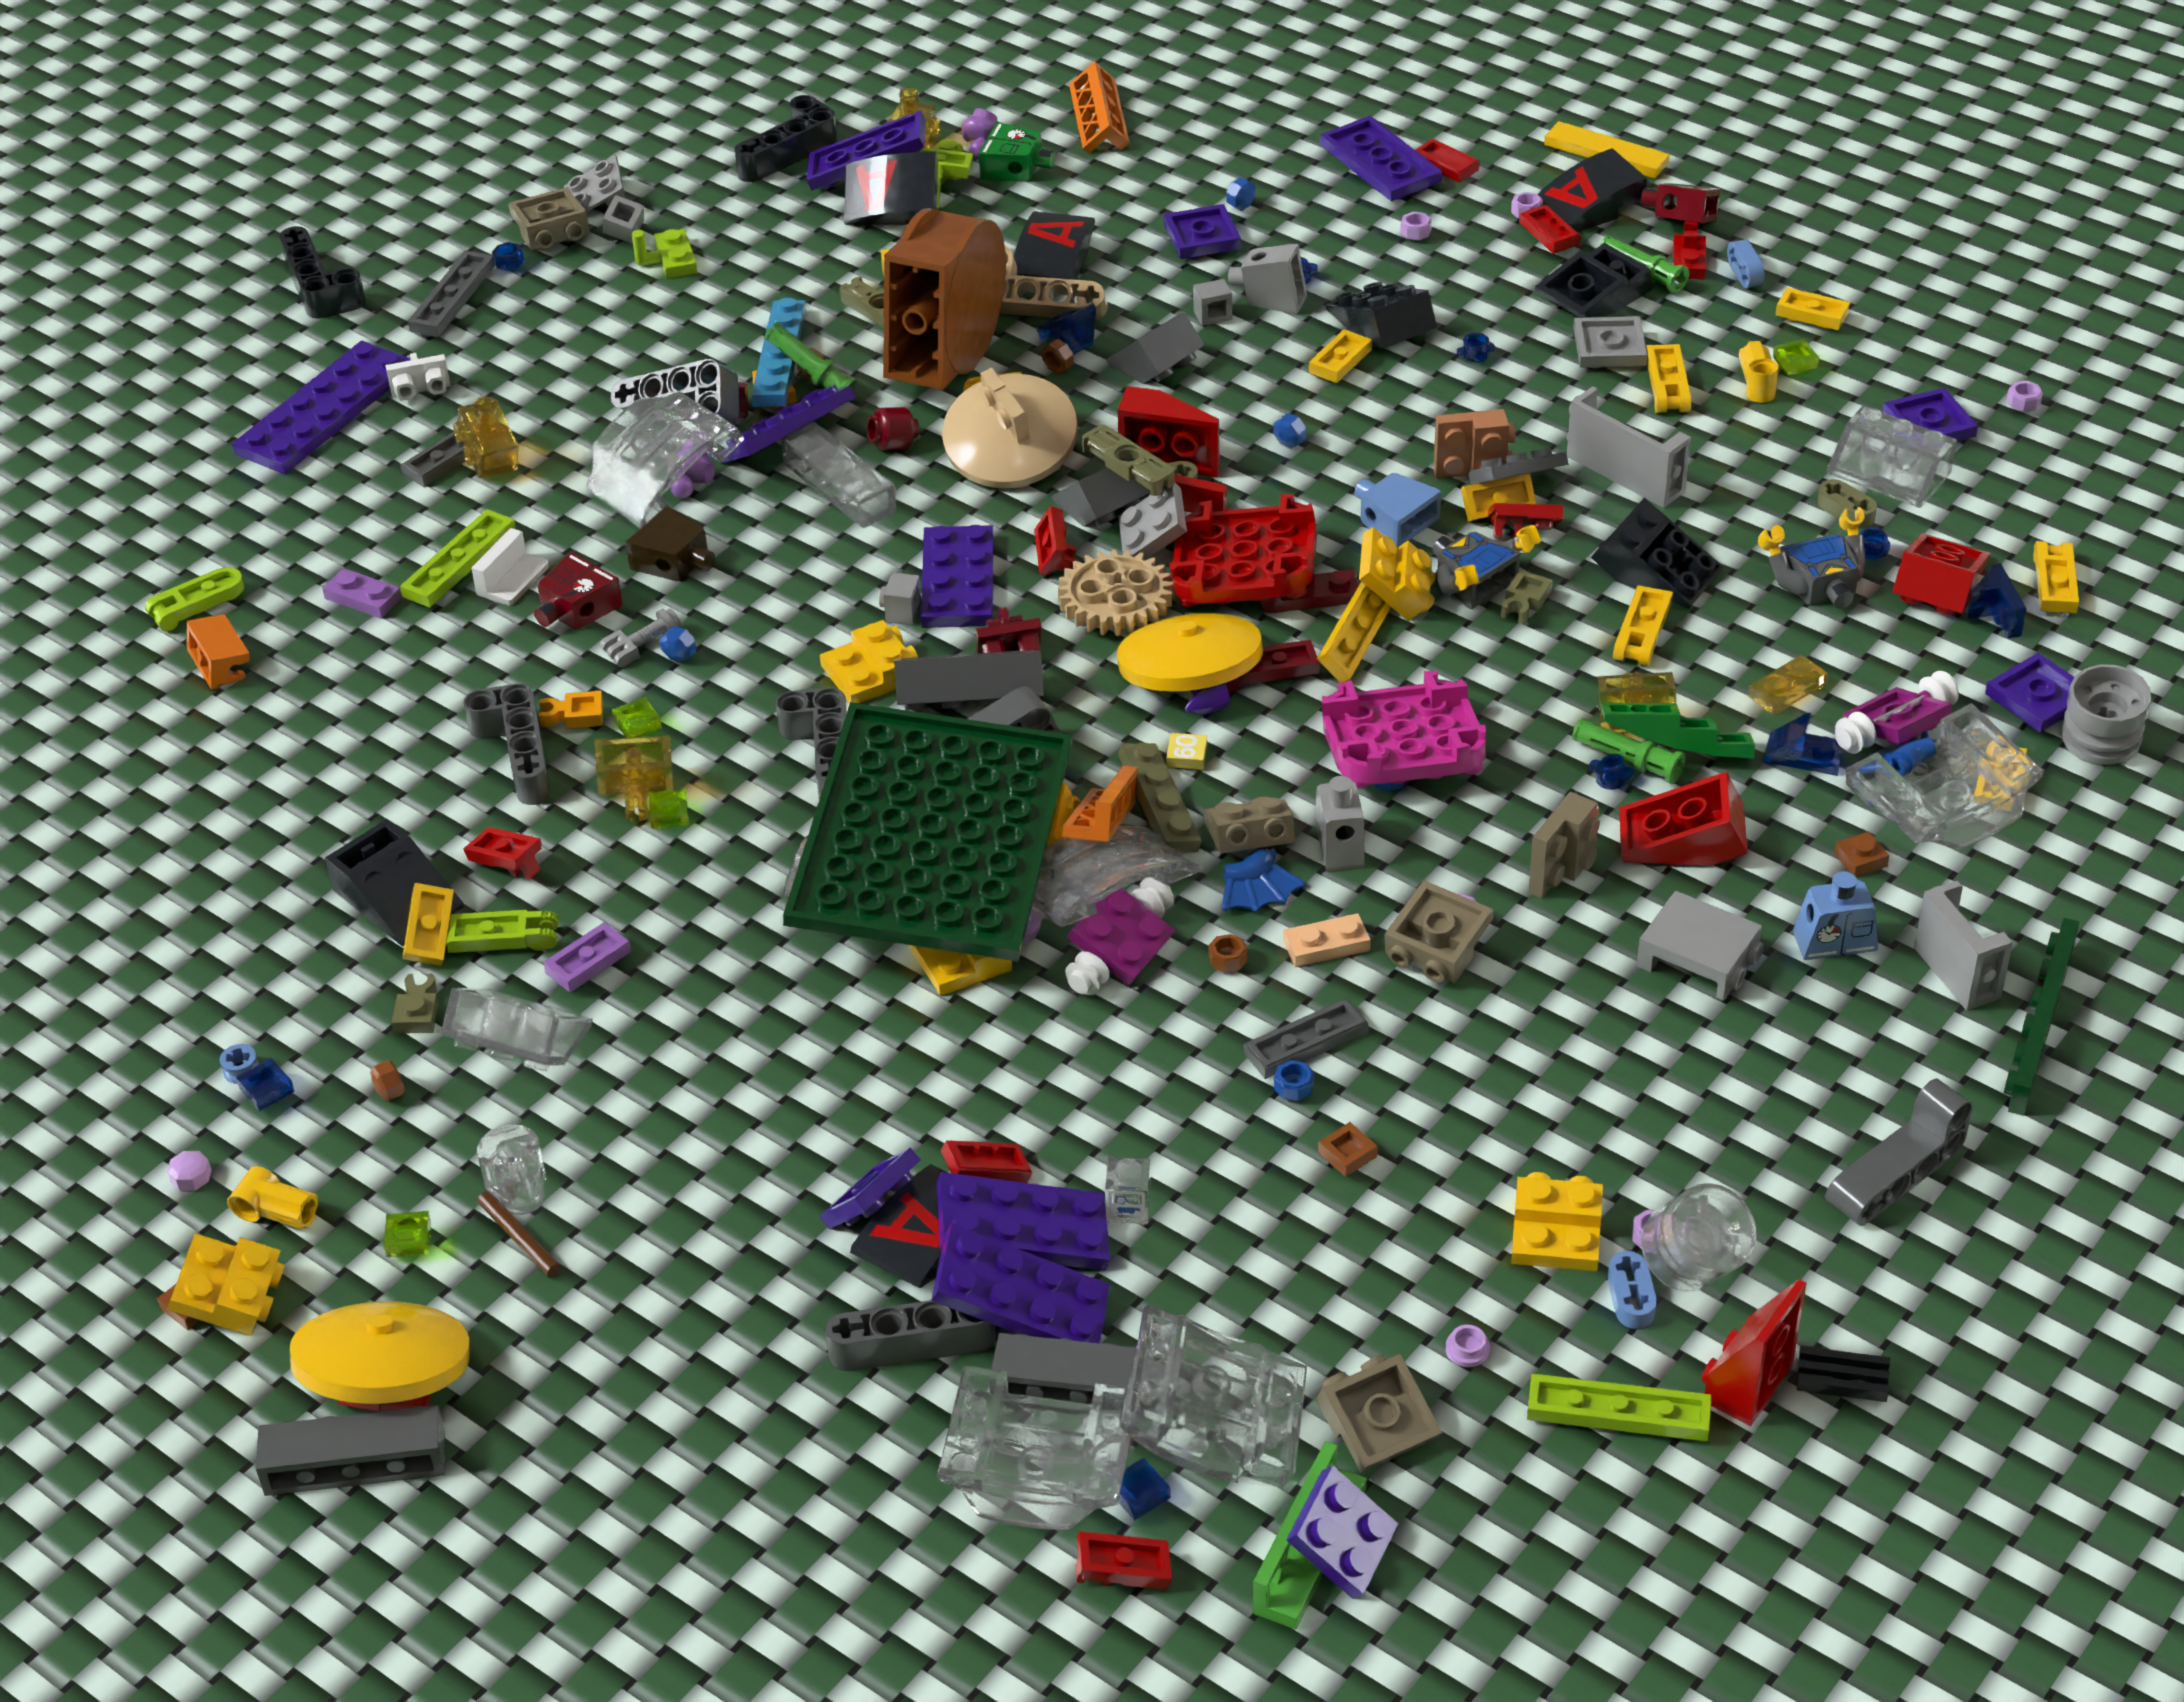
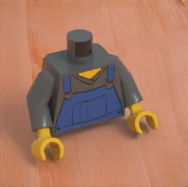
M1860 507L1856 509V521H1851L1847 517V509L1843 511L1839 518V525L1843 530L1847 531L1848 536L1846 537L1840 532L1779 547V544L1785 538L1783 528L1775 525L1771 529L1772 538H1770L1768 531L1764 529L1758 537V545L1762 549L1770 551L1771 556L1768 559L1778 585L1797 594L1807 605L1814 606L1832 601L1838 609L1849 606L1854 599L1857 582L1862 579L1865 568L1866 556L1863 535L1858 533V527L1864 520V511Z
M1530 525L1520 529L1516 533L1517 537L1508 541L1493 540L1478 532H1470L1455 542L1446 536L1438 538L1434 543L1433 553L1438 556L1436 579L1442 594L1447 596L1453 594L1467 608L1472 610L1507 588L1519 572L1520 554L1530 552L1534 548V544H1539L1542 541L1536 526Z

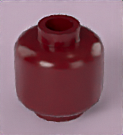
M906 407L878 408L873 416H870L868 419L867 435L869 441L874 443L881 451L908 450L913 444L914 438H917L919 435V422L916 418H913L912 413Z

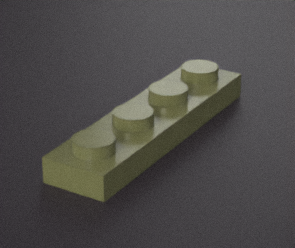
M1121 743L1118 753L1119 759L1123 766L1138 767L1136 795L1162 852H1198L1202 840L1156 743Z

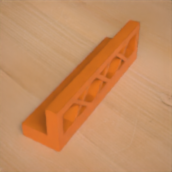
M1094 61L1069 83L1082 147L1087 153H1091L1105 139H1108L1119 150H1123L1130 141L1114 77Z
M1122 766L1106 789L1091 788L1063 825L1062 837L1109 842L1135 805L1138 767Z

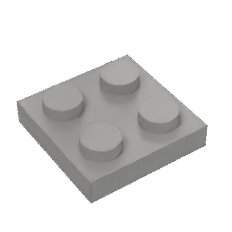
M1640 316L1574 318V335L1580 368H1631L1634 366H1646L1647 351Z
M1176 483L1169 489L1163 487L1162 493L1157 496L1149 495L1137 505L1126 509L1118 517L1123 554L1126 550H1130L1131 557L1144 553V561L1187 532L1181 488Z

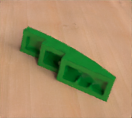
M1601 703V712L1605 722L1640 738L1675 749L1712 756L1754 759L1755 743L1751 733L1718 732L1714 718H1681L1677 703Z

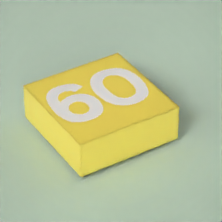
M1170 733L1166 766L1169 768L1204 770L1208 745L1207 735Z

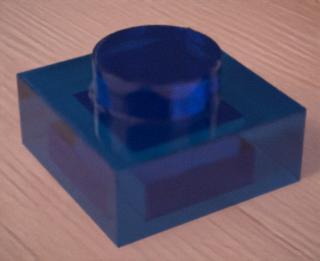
M272 1058L236 1077L239 1089L258 1111L295 1092L292 1080Z
M1144 1457L1107 1480V1491L1134 1521L1171 1498V1487Z

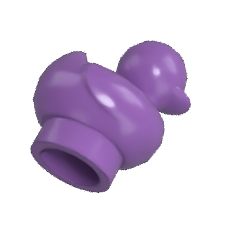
M976 108L973 116L966 118L962 123V138L966 142L974 140L970 144L969 151L973 153V158L979 159V152L997 121L995 114L981 108Z
M699 444L684 445L681 448V454L673 460L671 465L672 474L675 478L668 479L666 484L670 487L672 494L679 499L688 498L693 493V483L705 482V484H708L715 474V466L708 457V449Z

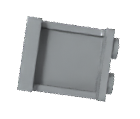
M1954 881L1942 886H1936L1924 892L1914 949L1967 1011L2001 999L2013 942L2005 932L1984 939L1958 911L1963 886L1958 881Z
M1675 891L1639 938L1637 967L1651 972L1660 959L1715 981L1718 984L1716 998L1724 1001L1732 989L1738 990L1741 987L1749 965L1755 966L1760 960L1764 949V944L1760 942L1762 925Z

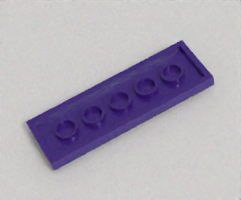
M361 340L232 443L234 455L285 475L390 389L385 365L410 361L411 359Z

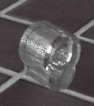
M515 1124L499 1126L489 1131L480 1140L477 1147L485 1190L490 1191L512 1214L524 1215L537 1210L545 1200L544 1183L546 1180L545 1167L537 1135L533 1130L523 1125Z

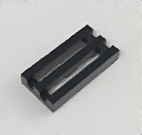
M1800 1346L1796 1390L1887 1402L1890 1357ZM1807 1373H1808V1374L1823 1375V1376H1831V1377H1833V1378L1820 1377V1376H1812V1375H1807ZM1854 1379V1380H1862V1381H1869V1382H1877L1878 1384L1866 1383V1382H1858V1381H1851V1380Z

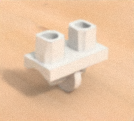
M413 353L410 354V361L385 365L392 397H398L400 401L413 399L416 393L429 391L433 395L445 393L446 387L451 386L444 354L418 359L417 354Z

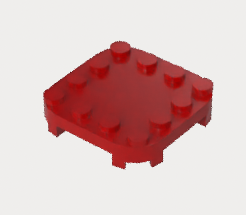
M1281 494L1280 506L1214 511L1212 500L1199 502L1200 510L1185 517L1187 532L1176 539L1173 562L1169 563L1174 592L1179 597L1182 606L1191 607L1198 603L1227 604L1232 601L1245 600L1263 601L1284 596L1299 598L1306 594V586L1311 582L1314 575L1317 528L1312 503L1308 505L1295 502L1294 494Z

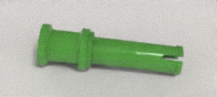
M1607 235L1601 241V244L1605 242L1651 269L1652 283L1659 282L1667 286L1668 291L1675 294L1685 287L1689 278L1688 267L1684 265L1676 266L1668 262L1667 258L1662 255L1651 256L1615 239L1611 235Z
M779 322L773 324L774 329L770 327L766 332L764 339L771 342L808 372L814 385H821L823 388H827L836 384L838 389L850 385L852 390L855 387L856 379L845 376L835 367V362L832 360H823L782 327Z
M1584 718L1578 720L1572 733V740L1634 763V767L1639 772H1652L1664 777L1665 781L1669 784H1674L1679 779L1685 765L1686 754L1681 751L1670 752L1658 747L1656 742L1650 740L1637 741L1616 731L1589 722Z

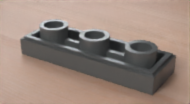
M1551 447L1531 451L1532 458L1527 459V454L1524 452L1506 456L1507 463L1502 464L1501 457L1481 461V469L1471 470L1468 473L1470 484L1569 465L1567 453L1559 452L1552 454Z

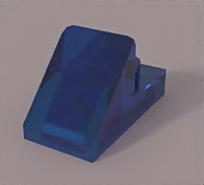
M1092 303L1058 314L1037 326V332L1041 339L1054 336L1055 340L1061 339L1062 342L1068 345L1073 355L1091 346L1094 342L1096 307Z
M2001 563L1994 564L1973 589L1967 617L1973 619L1993 616L1995 623L2001 626L2007 638L2021 637L2027 608Z
M1806 713L1770 732L1763 762L1838 776L1844 749L1840 747L1834 738L1808 734L1811 713Z

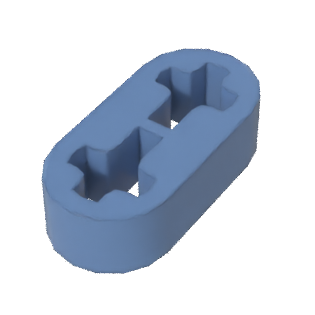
M1747 239L1730 242L1727 248L1729 265L1744 288L1762 286L1765 278L1763 263Z
M1623 1251L1615 1254L1609 1262L1608 1284L1616 1317L1626 1327L1632 1329L1645 1328L1653 1322L1656 1311V1295L1648 1264L1645 1258L1632 1251ZM1623 1270H1629L1630 1274L1634 1276V1281L1628 1282L1626 1272ZM1630 1298H1636L1637 1305L1642 1310H1635L1634 1306L1630 1304Z

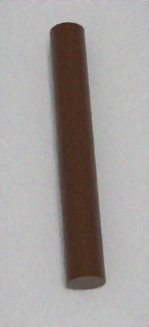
M490 1191L481 1193L477 1200L478 1204L547 1277L553 1278L557 1276L561 1271V1265Z

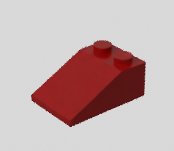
M1127 386L1117 410L1118 433L1167 464L1177 461L1191 462L1197 467L1198 475L1218 478L1220 474L1219 419L1161 390Z
M1921 533L1904 551L1892 593L1899 594L1902 601L1910 604L1920 605L1921 602L1935 605V610L1943 614L1956 615V612L1963 613L1968 607L1991 553Z
M1727 771L1619 807L1621 858L1624 863L1714 865L1748 854L1744 803Z
M1798 1279L1750 1315L1739 1331L1733 1329L1729 1333L1723 1346L1722 1355L1718 1360L1712 1358L1708 1362L1701 1378V1382L1706 1384L1704 1394H1711V1407L1752 1426L1793 1367L1806 1282Z

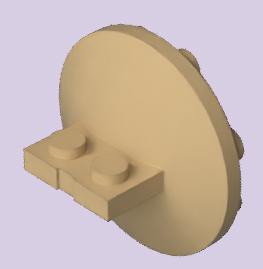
M991 367L980 373L981 382L964 391L950 406L942 429V438L947 457L954 468L964 477L984 486L994 488H1026L1030 484L1058 471L1061 465L1068 459L1076 444L1078 425L1072 402L1059 387L1036 376L1026 374L998 376Z

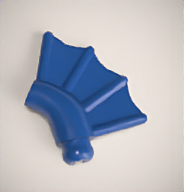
M1924 731L1912 737L1907 743L1891 744L1880 751L1871 752L1868 758L1862 763L1856 764L1854 769L1860 772L1888 768L1893 776L1902 777L1909 774L1919 763L1936 755L1937 751L1932 738L1929 737L1927 731Z
M1267 847L1257 848L1242 862L1224 865L1223 879L1226 885L1221 908L1223 911L1245 908L1256 913L1260 908L1268 904H1285L1288 896L1292 892L1304 888L1306 883L1274 864L1277 854L1273 847L1269 852L1266 850Z

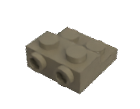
M568 187L508 203L510 214L519 225L521 237L530 250L548 249L555 243L577 241L584 235L590 234L586 211Z
M1570 791L1532 838L1529 894L1542 899L1552 886L1557 887L1563 877L1575 881L1584 869L1588 870L1591 868L1597 855V848H1594V845L1598 840L1596 834L1600 826V821L1596 819L1600 814L1598 802Z
M1258 797L1249 803L1234 804L1224 802L1217 804L1214 808L1204 809L1205 824L1219 854L1295 843L1293 813L1285 799Z
M1423 880L1385 932V954L1388 955L1395 965L1401 968H1406L1411 964L1422 969L1426 977L1434 982L1441 983L1446 979L1456 983L1474 957L1475 944L1493 920V909Z
M1401 1354L1387 1360L1384 1355L1376 1356L1361 1365L1362 1371L1351 1376H1347L1346 1372H1340L1331 1376L1322 1383L1323 1388L1316 1398L1335 1437L1339 1438L1342 1436L1360 1473L1431 1442L1442 1434Z

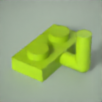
M927 147L921 149L920 152H936L937 208L940 207L942 176L953 180L968 179L973 165V153Z
M670 229L663 233L654 234L657 251L647 252L644 231L635 230L632 232L635 261L639 266L662 263L666 279L698 273L685 229Z

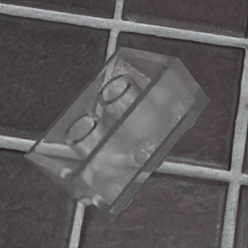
M1862 405L1847 422L1827 467V474L1921 508L1950 475L1957 439L1943 435L1941 432L1918 426L1908 420L1882 413L1875 408Z
M452 988L440 1034L454 1038V1046L469 1050H477L478 1046L490 1049L489 1056L512 1061L513 1056L525 1059L524 1066L528 1068L548 1071L549 1066L566 1064L590 1029L593 1019L491 989Z

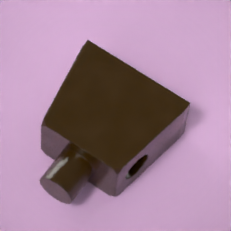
M667 506L626 541L629 568L631 570L673 581L682 580L694 568L708 572L715 562V554L709 551L707 547L704 528Z

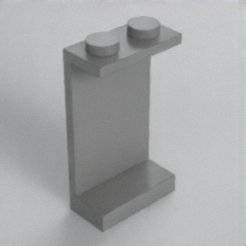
M1593 386L1571 401L1569 406V431L1567 433V457L1663 508L1685 493L1691 442L1690 436L1678 432L1662 444L1596 410L1598 389Z

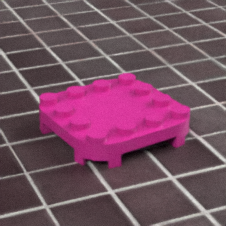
M1424 671V684L1356 692L1350 680L1338 683V691L1328 697L1322 696L1323 731L1334 761L1341 774L1356 783L1357 788H1365L1370 784H1400L1407 780L1423 778L1439 779L1443 776L1460 773L1477 774L1482 770V762L1486 758L1485 724L1480 725L1468 699V685L1463 679L1454 683L1438 679V671Z

